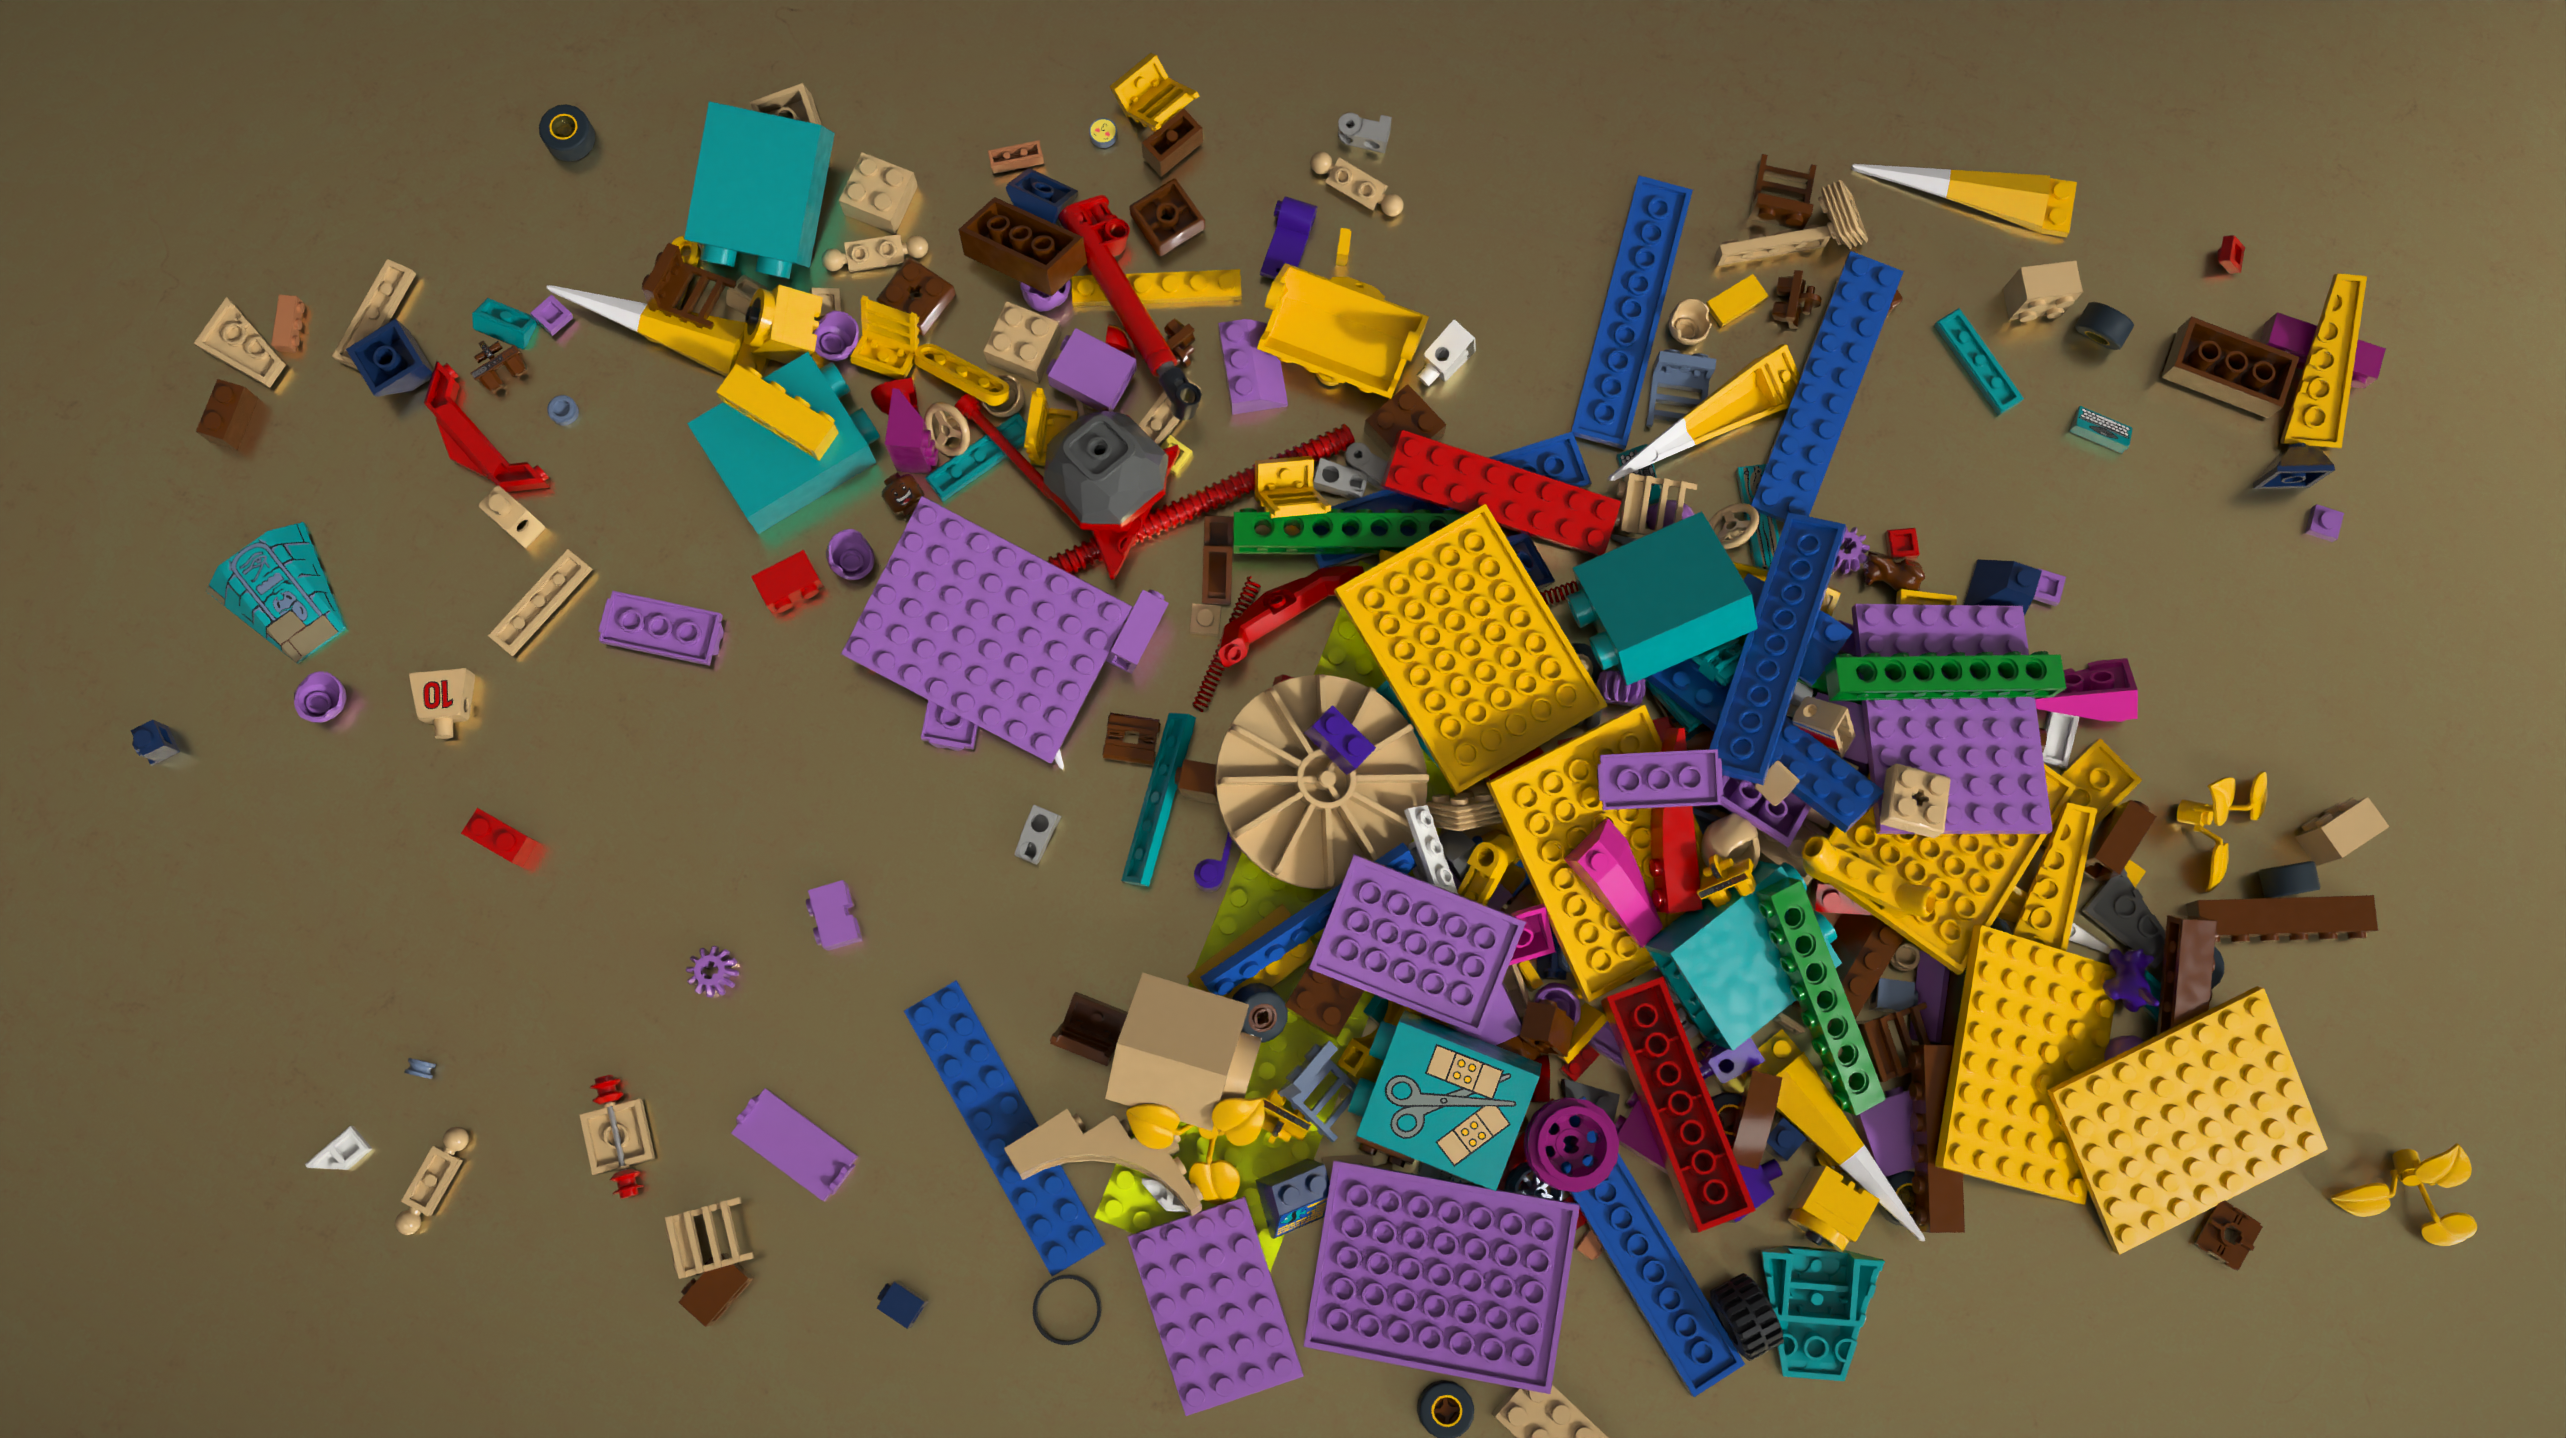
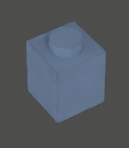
M1880 978L1870 994L1869 1010L1893 1013L1917 1005L1918 991L1915 990V982Z

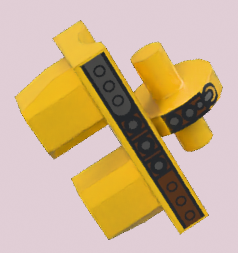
M1718 854L1710 856L1709 867L1703 869L1705 877L1701 878L1702 887L1697 890V894L1701 900L1708 897L1717 908L1730 901L1732 896L1728 890L1730 887L1735 886L1740 896L1743 897L1753 893L1757 885L1752 875L1753 862L1750 858L1734 864L1731 858L1722 860Z
M1274 1089L1267 1098L1263 1097L1265 1122L1262 1128L1272 1133L1268 1142L1274 1144L1277 1137L1288 1142L1291 1136L1303 1141L1312 1124L1304 1119L1305 1116L1298 1109L1291 1113L1282 1108L1287 1098L1285 1096L1281 1097L1278 1094L1279 1090Z

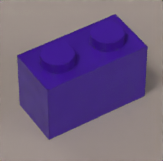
M1333 705L1323 712L1304 732L1346 775L1357 769L1376 749Z

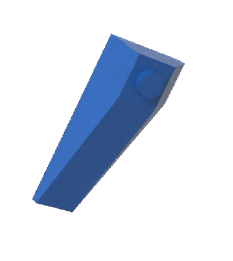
M1748 573L1744 578V582L1752 594L1754 610H1756L1765 581ZM1821 610L1798 677L1810 686L1816 682L1825 670V666L1833 660L1852 634L1850 629Z

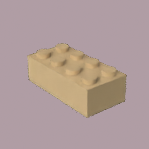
M1553 1385L1551 1394L1514 1387L1491 1413L1516 1438H1608Z

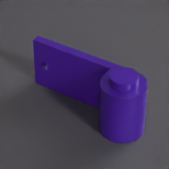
M1286 196L1283 201H1277L1274 211V217L1278 218L1277 226L1260 271L1261 276L1275 279L1285 263L1295 267L1299 266L1315 221L1318 206Z
M1229 832L1222 860L1205 859L1196 865L1194 870L1195 883L1203 892L1213 893L1220 889L1224 882L1234 841L1229 836Z

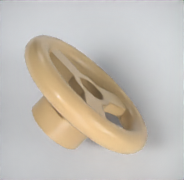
M936 402L930 405L925 412L924 422L927 429L931 430V439L935 440V448L942 454L951 457L963 454L970 443V430L965 417L951 404ZM934 414L939 422L940 433L938 437L933 429L932 420ZM952 436L959 438L961 443L956 448L947 447L945 443L948 438Z
M1737 503L1721 509L1709 521L1712 529L1715 530L1718 523L1725 518L1726 522L1723 529L1717 534V537L1724 549H1731L1744 545L1758 527L1759 514L1753 506ZM1746 512L1750 515V520L1739 521L1734 517L1733 513Z

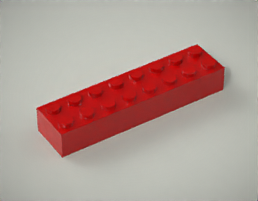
M1400 430L1396 434L1380 485L1381 488L1442 508L1457 510L1461 514H1468L1486 504L1501 527L1594 557L1605 554L1622 502L1405 430Z
M1663 976L1601 1000L1691 1233H1699L1756 1211Z

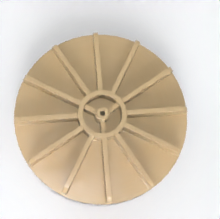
M1324 674L1301 676L1280 682L1264 690L1253 698L1235 717L1225 734L1217 758L1215 775L1216 796L1224 824L1230 833L1229 836L1249 860L1268 873V875L1298 887L1324 890L1333 889L1343 882L1353 854L1375 861L1401 843L1408 847L1413 839V835L1404 810L1426 805L1427 782L1429 781L1423 752L1412 730L1414 729L1413 725L1406 721L1393 704L1377 693L1376 689L1342 677ZM1332 705L1376 747L1358 768L1348 775L1304 733Z

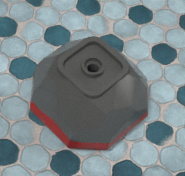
M1109 411L1087 413L1076 419L1047 444L1043 491L1080 529L1122 531L1166 494L1169 456L1129 415ZM1099 450L1105 451L1102 455H1096V452Z

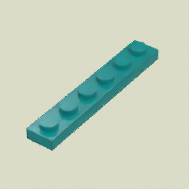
M1168 714L1121 879L1125 883L1149 887L1177 790V784H1175L1176 770L1183 765V760L1186 757L1193 734L1196 717L1190 714Z

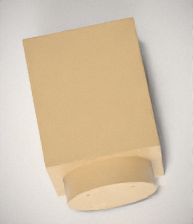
M1142 972L1116 1045L1105 1099L1131 1107L1140 1104L1164 1105L1174 1110L1179 1115L1181 1122L1212 1131L1214 1126L1212 1121L1214 1107L1224 1099L1245 1098L1262 1038L1242 1032L1249 1004Z

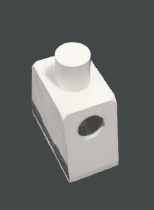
M1453 320L1423 354L1426 365L1416 375L1418 379L1428 387L1438 376L1443 381H1447L1476 351L1475 337L1456 320ZM1447 358L1445 361H1439L1438 359Z

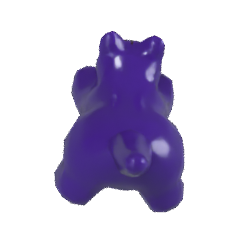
M2117 948L2110 950L2109 961L2116 975L2112 979L2104 981L2103 989L2106 995L2113 1000L2123 999L2125 1008L2131 1012H2137L2146 1004L2158 1006L2159 1001L2151 994V988L2145 976V968L2154 960V957L2145 955L2143 949L2129 950L2124 955Z

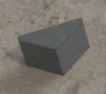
M1448 829L1439 836V840L1443 846L1449 868L1462 883L1471 866L1467 861L1477 845L1462 831Z

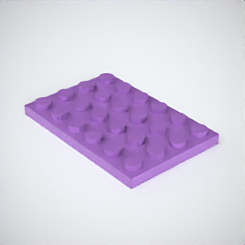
M1353 854L1309 969L1481 1036L1526 921Z
M1245 1196L1202 1210L1194 1216L1187 1215L1128 1236L1186 1416L1304 1377Z

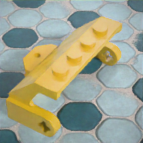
M1285 263L1274 279L1266 298L1265 308L1273 311L1267 327L1259 340L1257 349L1277 356L1283 362H1293L1304 366L1309 372H1320L1330 376L1336 382H1347L1357 386L1363 392H1373L1391 399L1406 362H1411L1418 348L1429 316L1384 300L1385 296L1376 287L1356 279L1332 277L1330 280Z

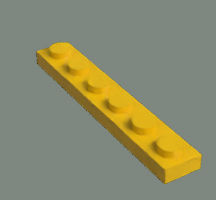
M1240 269L1125 274L1143 304L1242 300ZM1092 275L1073 276L1071 278L1073 307L1110 305Z

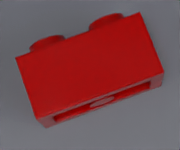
M1587 1043L1569 1064L1565 1062L1559 1071L1568 1080L1575 1082L1600 1054Z

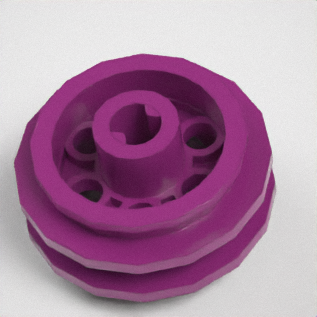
M1565 1097L1547 1102L1533 1114L1525 1128L1523 1148L1528 1166L1539 1180L1554 1189L1581 1192L1595 1188L1609 1177L1618 1159L1619 1138L1615 1124L1602 1108L1588 1100ZM1573 1115L1578 1116L1580 1119L1577 1127H1572L1569 1123ZM1556 1123L1558 1130L1551 1135L1548 1131ZM1590 1131L1595 1133L1596 1141L1594 1143H1590L1587 1140V1134ZM1566 1136L1572 1137L1570 1144L1573 1148L1569 1152L1564 1151L1566 1144L1563 1140ZM1546 1146H1550L1554 1153L1550 1158L1547 1157ZM1586 1154H1590L1593 1158L1588 1166H1585L1582 1161L1583 1156ZM1565 1161L1571 1164V1171L1567 1174L1561 1171V1164Z

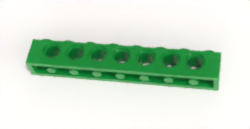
M1253 508L1240 509V512H1234V554L1379 555L1380 550L1400 553L1430 536L1429 529L1431 527L1437 526L1442 529L1467 514H1461L1457 510L1431 513L1430 510L1419 509L1413 511V513H1402L1398 509H1389L1384 511V513H1373L1370 509H1359L1355 513H1344L1342 509H1331V511L1321 514L1271 518L1270 512H1257ZM1260 525H1265L1271 531L1267 535H1259L1255 532V529ZM1293 525L1300 532L1291 536L1286 534L1284 529L1287 526ZM1316 526H1324L1329 532L1324 536H1319L1314 533L1313 529ZM1346 526H1353L1356 528L1357 534L1347 536L1343 533L1342 529ZM1375 526H1381L1386 530V534L1376 536L1372 533L1371 529ZM1404 526H1409L1414 529L1415 534L1413 536H1405L1401 533L1400 529Z
M2018 651L2008 652L2003 655H1993V652H1981L1975 656H1965L1964 652H1955L1947 656H1937V653L1934 652L1924 653L1919 656L1897 653L1891 657H1881L1879 653H1870L1863 657H1853L1852 654L1844 653L1836 655L1825 666L1829 701L1985 699L2002 697L2050 698L2066 689L2061 654L2049 655L2047 651H2038L2031 655H2021V652ZM1998 670L2002 672L2004 678L1999 675ZM2026 670L2030 672L2032 677L2026 673ZM1856 671L1863 675L1864 680L1857 676ZM1885 671L1892 676L1893 680L1886 676ZM1913 671L1919 674L1921 680L1914 675ZM1942 671L1948 675L1949 679L1943 676ZM1970 671L1976 675V678L1971 675Z
M1785 877L1756 892L1760 901L1758 908L1762 916L1767 919L1770 927V939L1777 946L1781 955V967L1788 974L1792 983L1790 986L1792 995L1799 1001L1802 1009V1021L1811 1032L1813 1037L1812 1046L1824 1065L1822 1072L1827 1081L1831 1083L1834 1091L1833 1098L1841 1110L1857 1116L1886 1100V1097L1802 880ZM1787 910H1789V917L1785 921V913ZM1800 938L1799 946L1795 948L1796 940ZM1810 965V972L1806 976V969ZM1821 992V998L1817 1003V996ZM1831 1020V1027L1827 1030L1828 1023ZM1842 1047V1052L1838 1057V1051ZM1852 1075V1080L1850 1083H1848L1849 1078Z

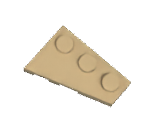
M227 297L194 342L198 348L268 388L272 386L286 366L282 359Z

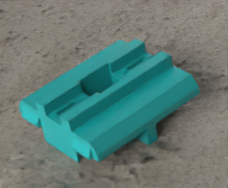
M1736 638L1692 657V660L1700 666L1698 670L1711 682L1716 679L1721 685L1726 686L1732 682L1743 647L1738 644L1739 640Z

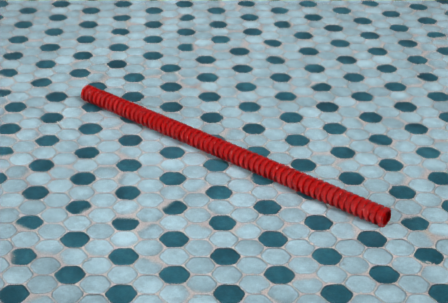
M1342 424L1340 429L1335 427L1331 433L1326 431L1324 436L1317 435L1316 440L1311 438L1307 444L1302 442L1300 447L1295 445L1292 447L1293 450L1286 449L1284 451L1285 454L1278 453L1276 458L1271 456L1268 459L1311 456L1315 464L1320 458L1325 457L1329 459L1331 454L1336 456L1340 450L1342 452L1347 451V447L1355 443V439L1350 428L1346 424ZM1255 464L1252 465L1251 469L1248 467L1244 468L1242 473L1240 471L1236 472L1234 477L1229 475L1227 480L1222 478L1218 484L1213 482L1211 487L1204 486L1203 491L1198 489L1194 495L1189 493L1185 499L1180 497L1178 502L1173 500L1171 505L1165 504L1163 509L1156 508L1154 513L1149 512L1132 547H1135L1137 542L1144 543L1145 538H1148V540L1152 539L1154 534L1159 536L1161 531L1168 532L1170 527L1173 529L1177 528L1176 524H1185L1187 519L1192 521L1194 516L1199 518L1203 512L1208 514L1209 509L1216 510L1218 505L1223 507L1227 501L1232 503L1234 498L1241 499L1243 494L1246 496L1250 495L1251 490L1255 492ZM1091 537L1089 538L1090 542L1086 543L1083 541L1079 547L1074 545L1070 551L1067 548L1063 554L1058 552L1054 558L1049 556L1048 562L1069 573L1072 571L1077 573L1079 568L1082 567L1084 570L1087 568L1086 565L1090 564L1093 566L1095 561L1102 562L1103 559L1096 540Z

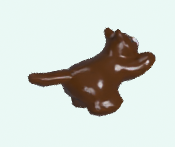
M1874 551L1868 552L1870 561L1865 562L1863 565L1866 585H1871L1874 581H1885L1896 591L1900 589L1920 590L1921 582L1925 579V573L1918 562L1904 559L1896 563L1888 555Z

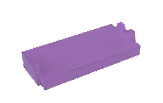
M612 591L610 599L607 598L598 632H601L599 641L607 645L710 666L712 655H718L719 643L721 638H723L724 631L721 624L723 615L718 612Z
M928 700L921 740L928 741L937 748H948L954 751H961L964 748L974 750L978 725Z
M1718 749L1600 755V764L1597 765L1599 801H1602V810L1721 805L1720 795H1723L1722 761L1721 758H1718Z
M764 1088L760 1095L750 1099L746 1108L736 1118L737 1126L731 1132V1134L822 1201H826L830 1194L834 1195L855 1167L853 1163L858 1155L766 1088Z

